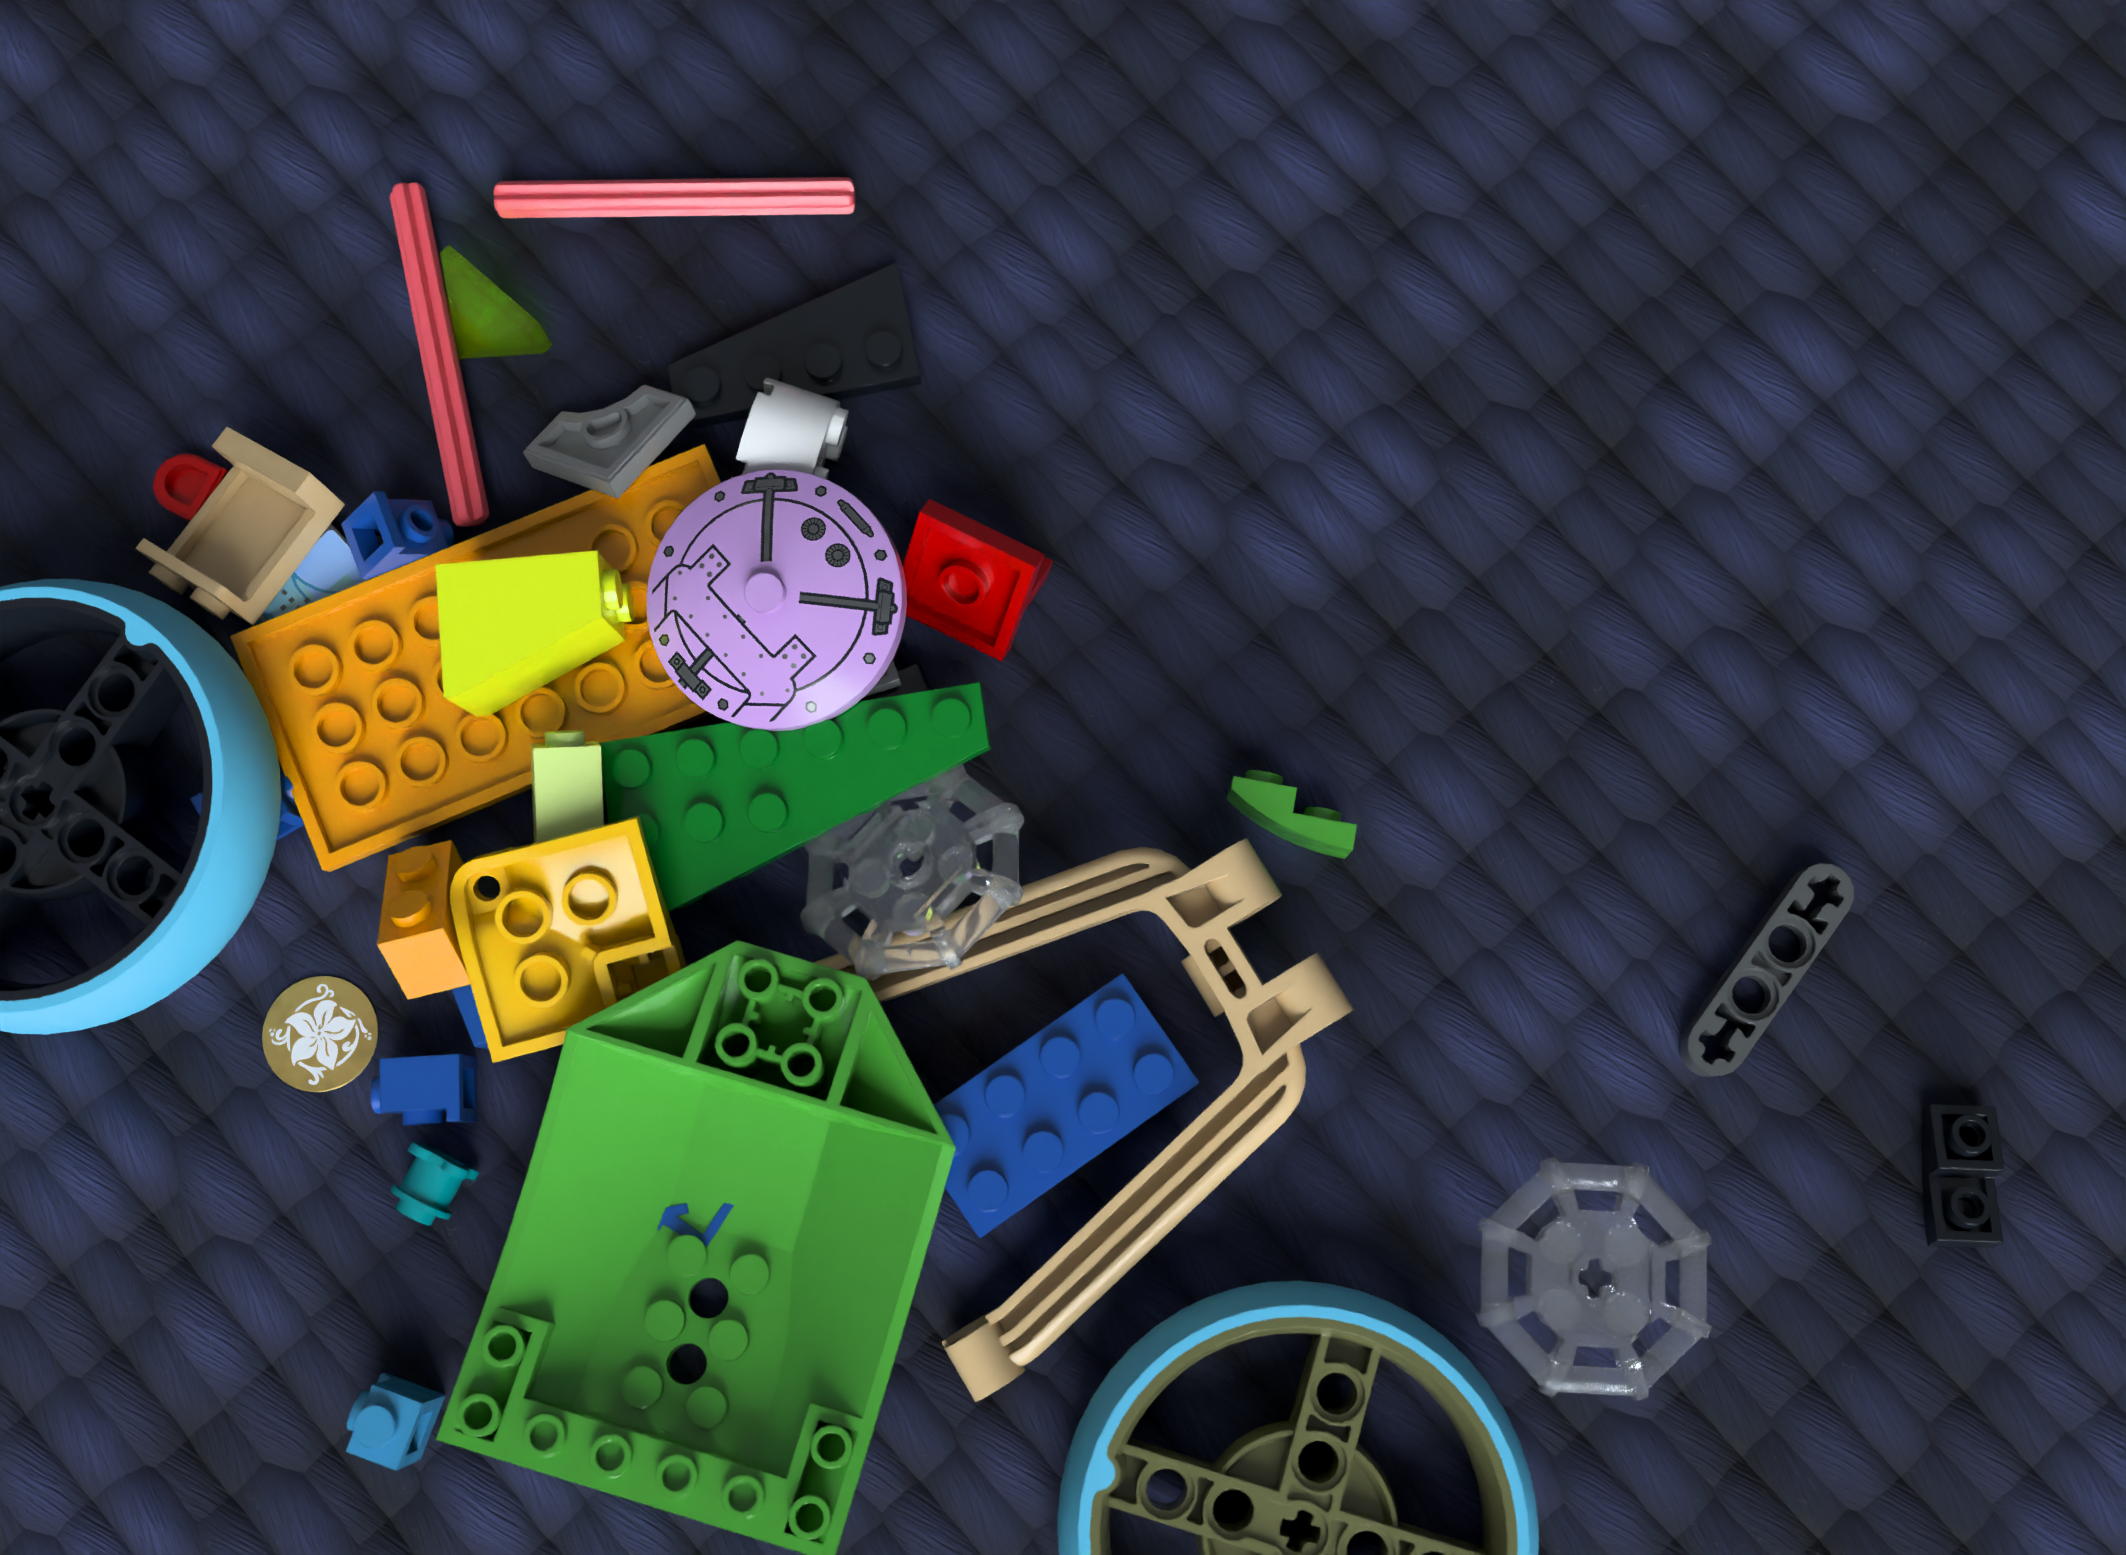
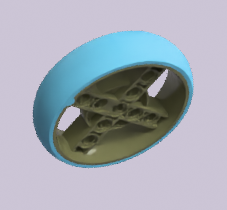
M1307 1281L1265 1282L1237 1287L1209 1296L1181 1309L1155 1326L1136 1342L1105 1377L1092 1396L1077 1426L1067 1454L1062 1476L1057 1517L1059 1555H1112L1109 1525L1111 1507L1195 1533L1199 1555H1346L1350 1538L1364 1530L1373 1531L1378 1534L1380 1544L1376 1555H1423L1431 1551L1440 1552L1443 1555H1538L1539 1547L1537 1505L1530 1471L1520 1441L1498 1398L1467 1357L1427 1323L1391 1302L1359 1290ZM1299 1333L1312 1335L1289 1421L1271 1423L1245 1434L1232 1443L1214 1464L1130 1438L1147 1408L1163 1389L1184 1370L1202 1358L1226 1346L1251 1338L1274 1334ZM1380 1356L1394 1363L1425 1388L1446 1412L1458 1431L1468 1452L1476 1477L1481 1504V1546L1400 1522L1396 1500L1386 1475L1370 1453L1357 1443ZM1334 1372L1343 1373L1348 1378L1350 1384V1394L1346 1402L1334 1409L1320 1406L1316 1396L1320 1380ZM1313 1441H1324L1330 1445L1332 1450V1461L1329 1468L1316 1476L1300 1472L1298 1457L1302 1448ZM1164 1468L1173 1469L1184 1478V1488L1180 1496L1168 1503L1157 1502L1146 1492L1150 1476L1157 1470ZM1229 1489L1240 1490L1246 1493L1249 1498V1508L1245 1516L1234 1523H1224L1213 1515V1504L1217 1496ZM1298 1510H1306L1304 1516L1310 1525L1313 1526L1311 1533L1299 1532L1295 1542H1288V1534L1283 1527H1280L1282 1520H1294Z

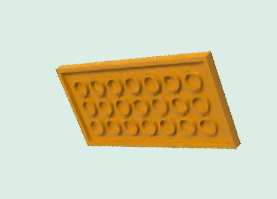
M705 444L647 467L619 498L593 489L230 636L245 676L252 685L268 719L280 765L285 777L288 776L294 787L291 789L293 798L323 871H334L532 789L530 744L545 743V732L581 730L585 731V742L596 741L597 743L669 732L711 714L693 702L678 688L660 662L649 631L646 600L652 563L666 532L689 504L712 487L721 483ZM598 551L613 569H618L621 583L630 584L634 602V620L624 622L626 641L490 716L476 717L444 698L435 564Z

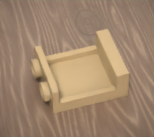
M226 427L212 447L227 459L233 467L168 551H164L144 538L136 549L155 563L148 573L173 591L183 595L186 589L191 587L194 589V592L189 598L214 616L224 620L227 614L232 612L254 625L345 504L307 470Z

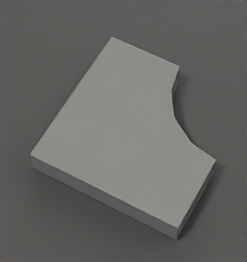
M642 385L627 398L604 409L584 413L561 411L523 451V454L534 469L619 498L694 418L696 413L688 398Z

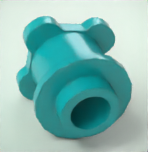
M412 1141L407 1151L416 1157L401 1184H393L390 1188L391 1193L400 1198L395 1209L403 1215L428 1226L432 1225L435 1217L449 1220L453 1213L448 1207L463 1180L467 1178L475 1181L480 1172L436 1147Z

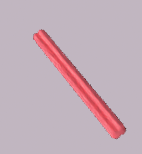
M849 177L500 181L494 187L495 209L502 218L850 214L854 212L856 203L855 186L853 180Z
M400 182L393 186L390 202L453 522L459 527L479 526L485 523L490 512L426 191L420 183Z

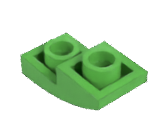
M1248 770L1245 773V778L1233 776L1228 788L1227 800L1260 827L1293 844L1325 855L1345 859L1353 850L1357 825L1341 822L1342 813L1321 807H1305L1303 815L1293 813L1297 788L1282 785L1283 777L1278 774Z

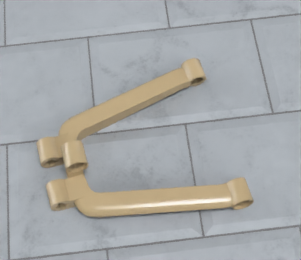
M1243 839L1193 870L1176 856L1160 849L1138 847L1120 850L814 962L866 978L879 1003H883L1121 916L1138 911H1150L1157 914L1187 949L1190 955L1181 961L1183 967L1214 1017L1224 1012L1226 1013L1241 1046L1243 1066L1237 1079L1010 1298L1002 1305L942 1341L948 1356L975 1402L987 1397L1025 1372L1026 1368L1024 1365L1042 1354L1288 1119L1300 1102L1305 1087L1306 1064L1300 1043L1354 1010L1319 952L1264 984L1231 932L1230 928L1261 911L1282 896V893L1248 839Z

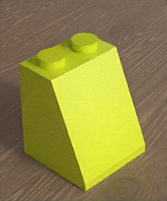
M598 551L435 564L443 696L476 717L490 716L626 641L624 622L634 620V602L630 584L621 583L618 569H613Z

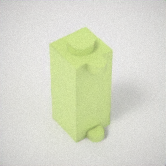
M581 730L545 732V743L530 744L534 843L604 825L601 745L596 741L585 742V731Z

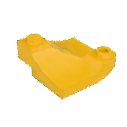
M639 816L533 844L510 847L474 857L463 864L452 879L450 905L455 930L493 1063L563 1045L566 1036L565 1029L687 967L679 936L676 935L662 895ZM491 876L498 881L500 893L496 898H487L480 893L478 889L480 877Z

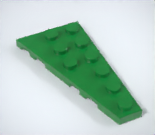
M980 682L859 701L845 712L830 720L827 719L809 725L806 728L791 731H766L727 722L598 743L601 745L602 777L608 824L639 816L668 913L703 898V895L738 877L742 878L824 836L831 832V829L858 815H864L884 805L883 803L919 784L923 785L991 750L983 689Z

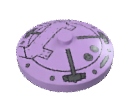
M762 470L730 478L712 487L689 504L676 518L661 541L652 563L646 596L647 619L652 642L660 662L678 688L693 702L711 714L740 726L764 729L766 731H791L806 728L809 725L827 719L830 720L840 715L865 697L878 683L889 667L902 637L906 619L907 588L900 556L893 540L878 518L859 499L839 485L813 474L793 470Z

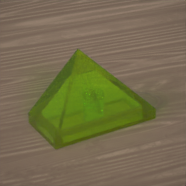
M448 245L440 253L459 359L544 354L552 346L539 322L454 248Z

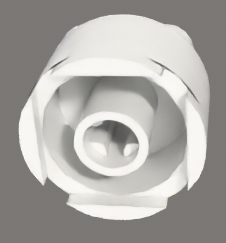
M766 377L763 381L764 393H757L736 456V460L745 463L742 475L762 470L780 469L800 471L828 479L829 469L823 468L826 459L838 461L848 426H845L849 411L840 408V401Z

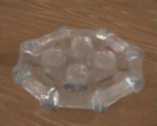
M962 764L923 785L919 784L883 803L884 805L864 815H858L831 829V832L804 846L809 853L806 907L800 914L803 927L809 934H818L855 966L857 975L874 981L881 974L944 965H947L952 970L963 964L961 957L1009 906H1018L1022 899L1024 889L1019 885V829L1024 824V817L1016 804L1003 802L968 776ZM927 796L926 801L916 802L920 809L903 811L900 805L892 803V801ZM958 800L976 813L974 817L965 823L949 812L953 803ZM877 811L867 824L851 840H848ZM992 839L993 873L981 869L980 863L976 858L977 845ZM924 856V860L921 863L922 866L916 873L908 877H902L903 872L899 867L902 861L908 858L910 861L915 862ZM839 862L846 863L849 867V878L847 880L844 877L843 887L833 890L834 864ZM973 892L982 896L957 924L949 930L944 920L969 893ZM856 908L871 920L863 934V938L842 921L843 917ZM903 931L909 936H919L928 931L933 940L890 946L894 932Z
M1555 1157L1540 1162L1541 1169L1488 1219L1482 1217L1477 1227V1230L1482 1232L1481 1310L1475 1313L1479 1326L1488 1327L1537 1381L1538 1391L1549 1397H1553L1557 1392L1630 1396L1634 1402L1649 1397L1648 1389L1700 1338L1708 1339L1712 1330V1326L1707 1324V1246L1712 1243L1707 1229L1700 1230L1649 1175L1650 1168L1638 1161L1633 1162L1631 1166L1566 1163L1559 1162ZM1574 1190L1618 1192L1613 1212L1579 1210ZM1550 1197L1553 1199L1560 1215L1553 1222L1546 1224L1534 1240L1523 1232L1516 1230ZM1640 1204L1672 1237L1671 1239L1657 1246L1653 1240H1648L1637 1228L1640 1226L1632 1217ZM1509 1248L1527 1253L1526 1295L1508 1298ZM1597 1258L1599 1259L1600 1269L1605 1272H1611L1612 1281L1611 1285L1600 1286L1599 1297L1591 1298L1589 1297L1587 1286L1579 1284V1272L1587 1270L1589 1260ZM1679 1259V1308L1665 1303V1262ZM1535 1311L1540 1321L1557 1335L1559 1340L1549 1355L1516 1320L1517 1318ZM1657 1318H1660L1667 1324L1672 1325L1640 1358L1637 1356L1631 1344L1639 1337L1636 1334L1648 1323L1652 1324ZM1577 1347L1612 1348L1617 1368L1573 1365Z

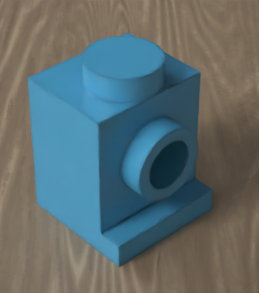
M381 1373L378 1382L372 1384L370 1391L364 1390L352 1407L347 1421V1429L353 1431L346 1452L396 1471L421 1460L446 1395L388 1373Z

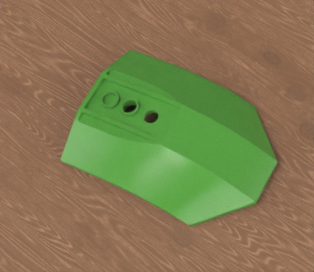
M737 940L565 1029L566 1036L549 1100L511 1227L436 1440L806 1555H836L916 1291L956 1147L866 978ZM687 1203L689 1214L677 1217L704 1234L723 1203L734 1205L707 1248L699 1238L692 1235L681 1236L664 1224L660 1230H657L666 1207ZM710 1278L717 1279L725 1285L728 1291L727 1306L716 1317L702 1318L691 1307V1292L700 1281ZM687 1344H695L703 1350L707 1366L705 1373L698 1381L685 1385L673 1377L670 1370V1361L678 1348Z

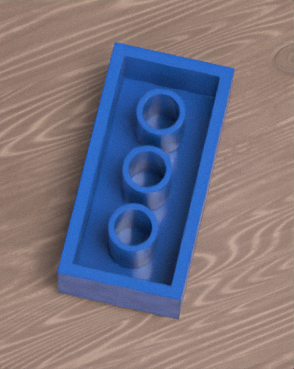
M1123 973L934 1105L956 1147L945 1188L979 1239L1200 1083Z

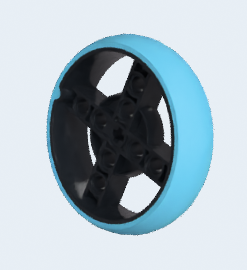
M42 579L0 587V663L25 648L66 634L99 632L118 637L67 708L29 710L4 720L0 718V952L37 901L65 900L86 895L99 889L147 925L128 945L108 960L78 976L46 984L21 983L0 978V1031L17 1034H54L87 1029L120 1020L142 1011L167 997L197 975L220 953L237 932L260 892L274 854L281 809L280 768L276 745L268 719L252 685L238 664L219 642L190 618L162 601L121 586L78 579ZM135 688L134 698L127 707V697L130 691ZM183 699H185L191 712L198 734L203 765L202 810L197 835L188 860L149 831L154 809V790L149 769L143 758L146 750ZM96 742L95 752L92 758L88 760L89 749L92 743ZM8 760V767L3 776V768L6 761ZM104 830V844L102 848L98 851L97 841L101 832ZM16 849V860L13 866H11L12 855ZM153 867L154 879L151 886L146 889L145 876L148 870Z

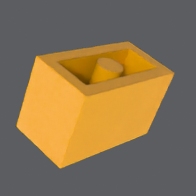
M452 840L428 846H415L403 852L388 855L377 945L408 1000L470 985L450 905L452 879L457 870L464 864Z

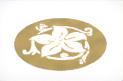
M331 976L307 978L288 987L271 1005L263 1025L262 1044L264 1054L274 1073L288 1085L308 1092L331 1091L348 1084L366 1068L376 1048L378 1022L371 1002L352 983Z

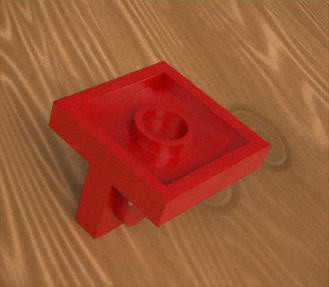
M929 499L919 511L903 564L907 588L906 616L1002 662L1012 647L1024 611L1046 581L1053 561L1044 557L1045 554Z

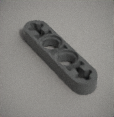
M1819 863L1797 872L1787 883L1683 1030L1679 1039V1053L1683 1063L1690 1071L1700 1076L1716 1077L1731 1073L1742 1064L1850 910L1854 901V886L1850 877L1841 868L1833 864ZM1825 880L1830 885L1826 895L1833 901L1832 904L1826 903L1814 908L1807 919L1788 913V908L1793 913L1805 910L1814 897V892L1807 886L1808 883L1813 885ZM1811 924H1814V925L1817 926L1816 931H1815V929L1811 926ZM1776 927H1786L1798 936L1800 952L1792 962L1780 961L1770 951L1769 936ZM1742 977L1757 981L1763 989L1764 1003L1762 1008L1755 1014H1747L1741 1011L1735 1005L1732 998L1733 987ZM1717 1008L1725 1018L1715 1015ZM1727 1020L1746 1028L1744 1033L1739 1028L1730 1029L1721 1039L1719 1048L1726 1054L1724 1059L1714 1058L1705 1061L1701 1057L1704 1054L1705 1046L1698 1041L1700 1035L1705 1037L1715 1035Z

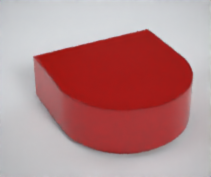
M179 454L166 460L157 470L153 481L154 494L164 508L177 517L190 522L229 471L200 456Z

